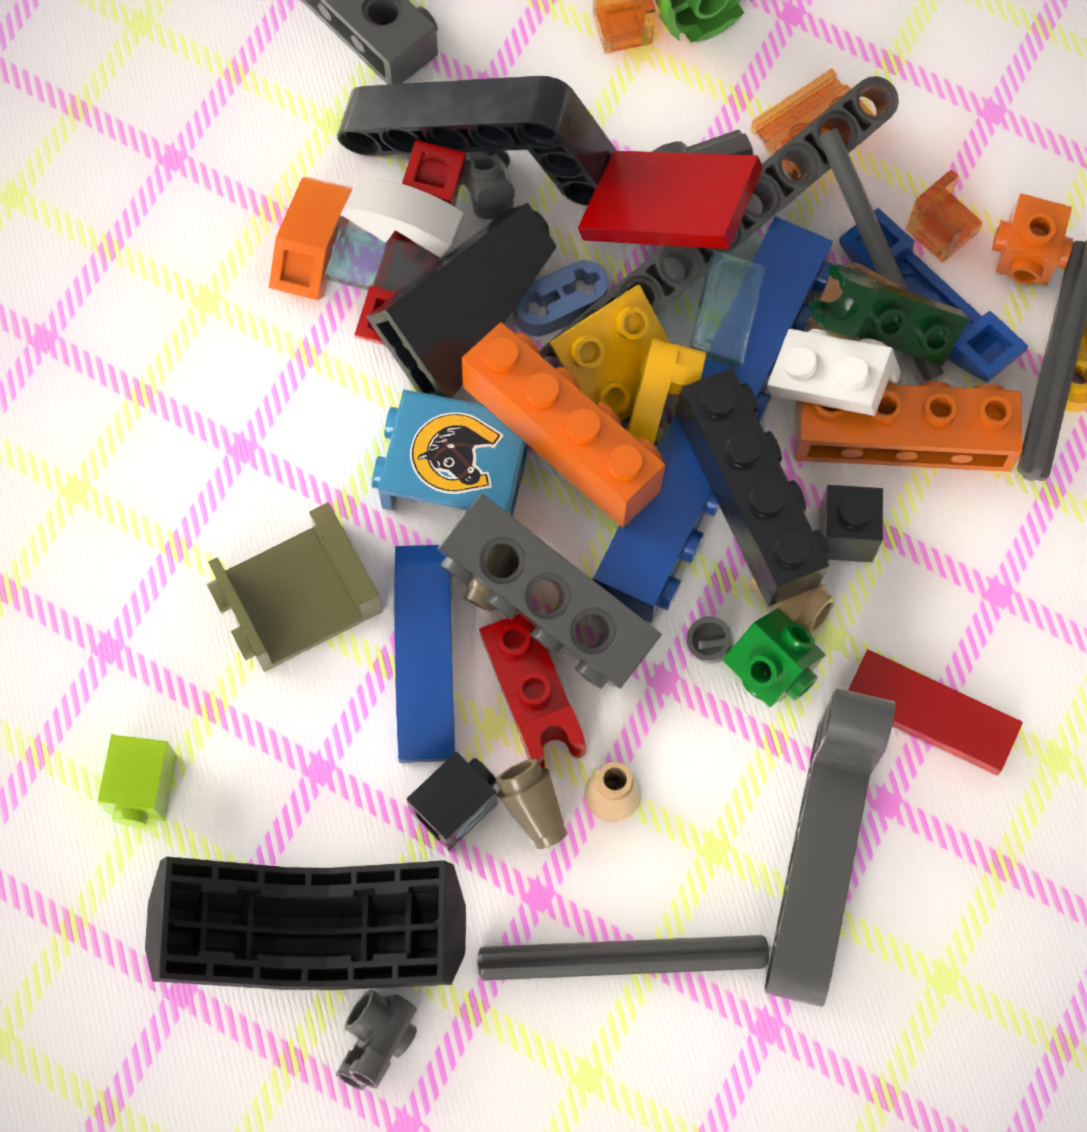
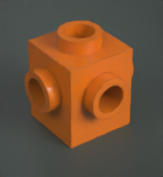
M1020 193L1009 221L1000 219L991 250L1000 252L995 272L1007 275L1012 280L1021 284L1031 285L1037 283L1047 286L1055 268L1065 269L1070 257L1074 238L1066 237L1065 234L1072 206Z

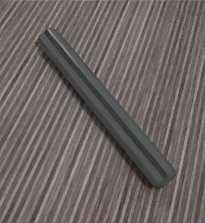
M1076 240L1073 242L1061 282L1024 437L1022 453L1017 467L1018 472L1023 475V478L1029 481H1045L1051 473L1087 318V240Z
M763 935L487 946L479 949L477 960L478 974L480 979L484 981L745 970L765 968L769 962V947L767 939Z

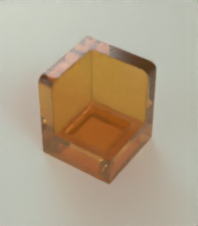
M593 0L592 12L604 54L653 44L656 14L653 0Z
M953 169L945 173L915 200L906 230L942 263L980 231L983 223L953 195L960 177Z

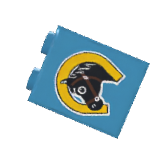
M403 389L399 408L391 406L386 418L384 438L390 439L386 457H377L372 475V488L378 489L382 509L393 511L396 497L467 510L477 496L483 494L513 517L529 445L482 404Z

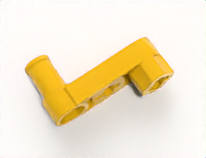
M652 339L627 429L636 439L644 438L654 445L667 394L679 396L681 387L701 379L706 352Z

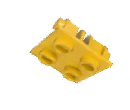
M636 285L549 343L562 367L577 380L581 391L594 403L602 402L608 405L622 422L632 415L652 339L669 343L670 341L641 286Z

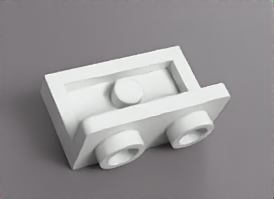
M789 329L767 386L772 396L875 416L887 383L896 384L901 371L893 348L886 346L880 341L874 339L853 341L837 338L833 334L820 329H812L808 332Z

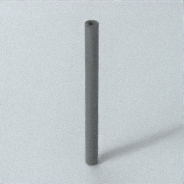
M838 128L818 136V139L876 272L900 285V289L908 291ZM913 356L924 382L944 374L940 364Z

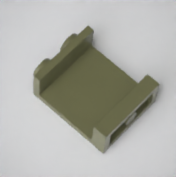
M329 502L309 511L313 525L312 528L227 570H224L218 557L208 561L215 580L206 585L221 614L230 609L232 610L239 627L230 632L243 658L247 661L255 656L263 672L383 612L379 594Z

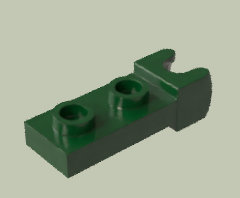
M833 264L828 272L833 279L839 280V286L843 294L832 302L814 300L810 304V311L814 320L830 332L851 339H855V337L874 339L895 350L940 365H944L969 320L961 309L868 278L865 273L840 264Z

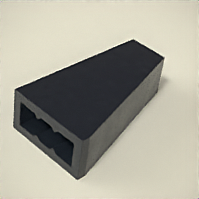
M528 202L504 211L366 316L417 392L452 398L463 384L462 357L500 322L503 324L506 322L557 248L549 235L547 222L541 214L532 209Z

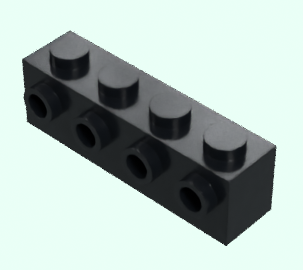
M732 367L681 387L675 415L767 607H770L818 587L830 567L828 562L831 560V553L824 535L818 529L812 530L804 514L806 511V501L800 486L795 480L788 481L780 465L782 453L775 436L771 431L764 432L756 416L758 404L751 387L747 383L740 384Z

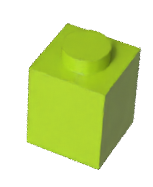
M111 734L97 802L108 814H112L113 822L132 827H146L147 819L165 821L177 754L169 742Z

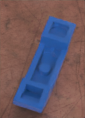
M880 208L874 210L908 291L961 309L969 318L947 358L949 361L973 376L989 382L1027 351L1028 345L990 310L981 316L913 253L915 241ZM855 225L839 238V244L852 263L857 262L876 272L858 228Z
M439 545L395 546L394 640L399 763L446 761L455 753L451 574L440 566L446 557L436 550Z

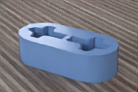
M582 260L533 281L514 309V318L517 326L522 332L530 336L540 337L569 325L608 293L609 280L606 271L593 261ZM583 280L586 285L594 284L593 294L587 296L583 290L576 291V281ZM536 301L540 307L547 306V315L540 318L536 312L529 313V303Z

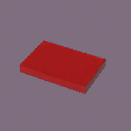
M614 150L577 229L583 241L729 249L763 170L759 156Z

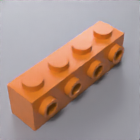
M500 322L462 357L463 388L622 528L661 492L665 463L657 448L644 438L636 439L624 429L619 417L608 405L602 402L596 404L581 391L579 383L570 372L562 367L555 369L541 357L538 347L527 335L522 332L515 334Z
M941 381L924 382L919 386L887 383L875 416L796 400L795 461L1011 472L1022 453L1021 391L1005 390L1002 386L996 384H982L974 388L950 387L949 384Z

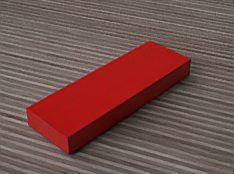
M867 649L848 691L895 701L893 727L996 776L1002 772L1023 724L1021 720Z

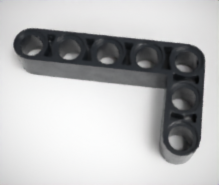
M541 75L355 87L351 90L337 133V140L344 148L353 153L366 156L411 154L415 140L461 152L528 150L559 191L567 199L584 206H588L613 151L616 150L574 90L566 82L558 78Z

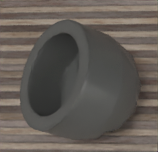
M708 616L698 619L691 625L687 633V645L690 652L698 660L714 664L721 662L733 647L734 637L724 621ZM725 638V644L722 646L699 649L698 641Z

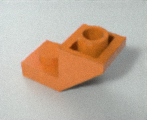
M307 176L301 178L276 235L268 288L314 300L325 297L332 247L347 237L349 220L340 214L353 187Z

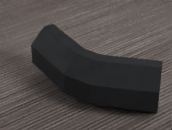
M166 856L159 862L148 900L145 953L152 982L275 990H350L452 985L466 954V903L454 864L446 860L314 868L281 867Z

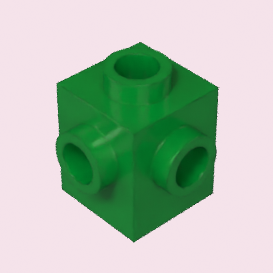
M777 608L754 621L722 661L742 680L744 688L752 696L763 700L771 708L787 696L793 701H797L818 680L819 677L813 670L826 654L815 644L814 637L805 627L792 622Z

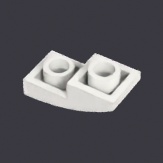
M360 176L340 215L384 242H387L396 230L414 243L441 258L450 247L464 212L416 188L381 178Z

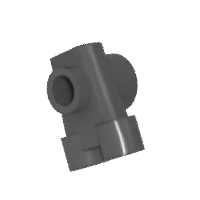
M506 151L465 152L467 157L461 185H464L470 192L474 214L482 219H495L504 211L514 208L515 189L507 171L510 164L508 153Z
M373 989L363 994L351 1010L344 1026L347 1032L359 1040L352 1051H348L336 1072V1076L344 1083L358 1090H364L366 1086L377 1089L391 1065L390 1060L392 1056L396 1058L402 1056L416 1036L417 1027L410 1022L417 1008L397 994L383 997Z

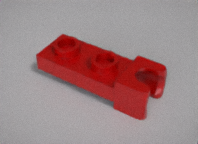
M517 614L512 621L505 618L479 628V633L520 735V741L527 759H537L541 768H545L543 747L546 743L553 740L562 741L566 744L574 758H581L587 751L585 738L574 710L567 699L549 652L530 636L535 626L520 614Z

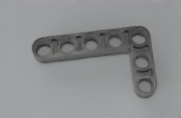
M835 688L819 720L766 975L765 994L823 1007L825 1004L835 962L869 779L887 748L894 720L895 701Z

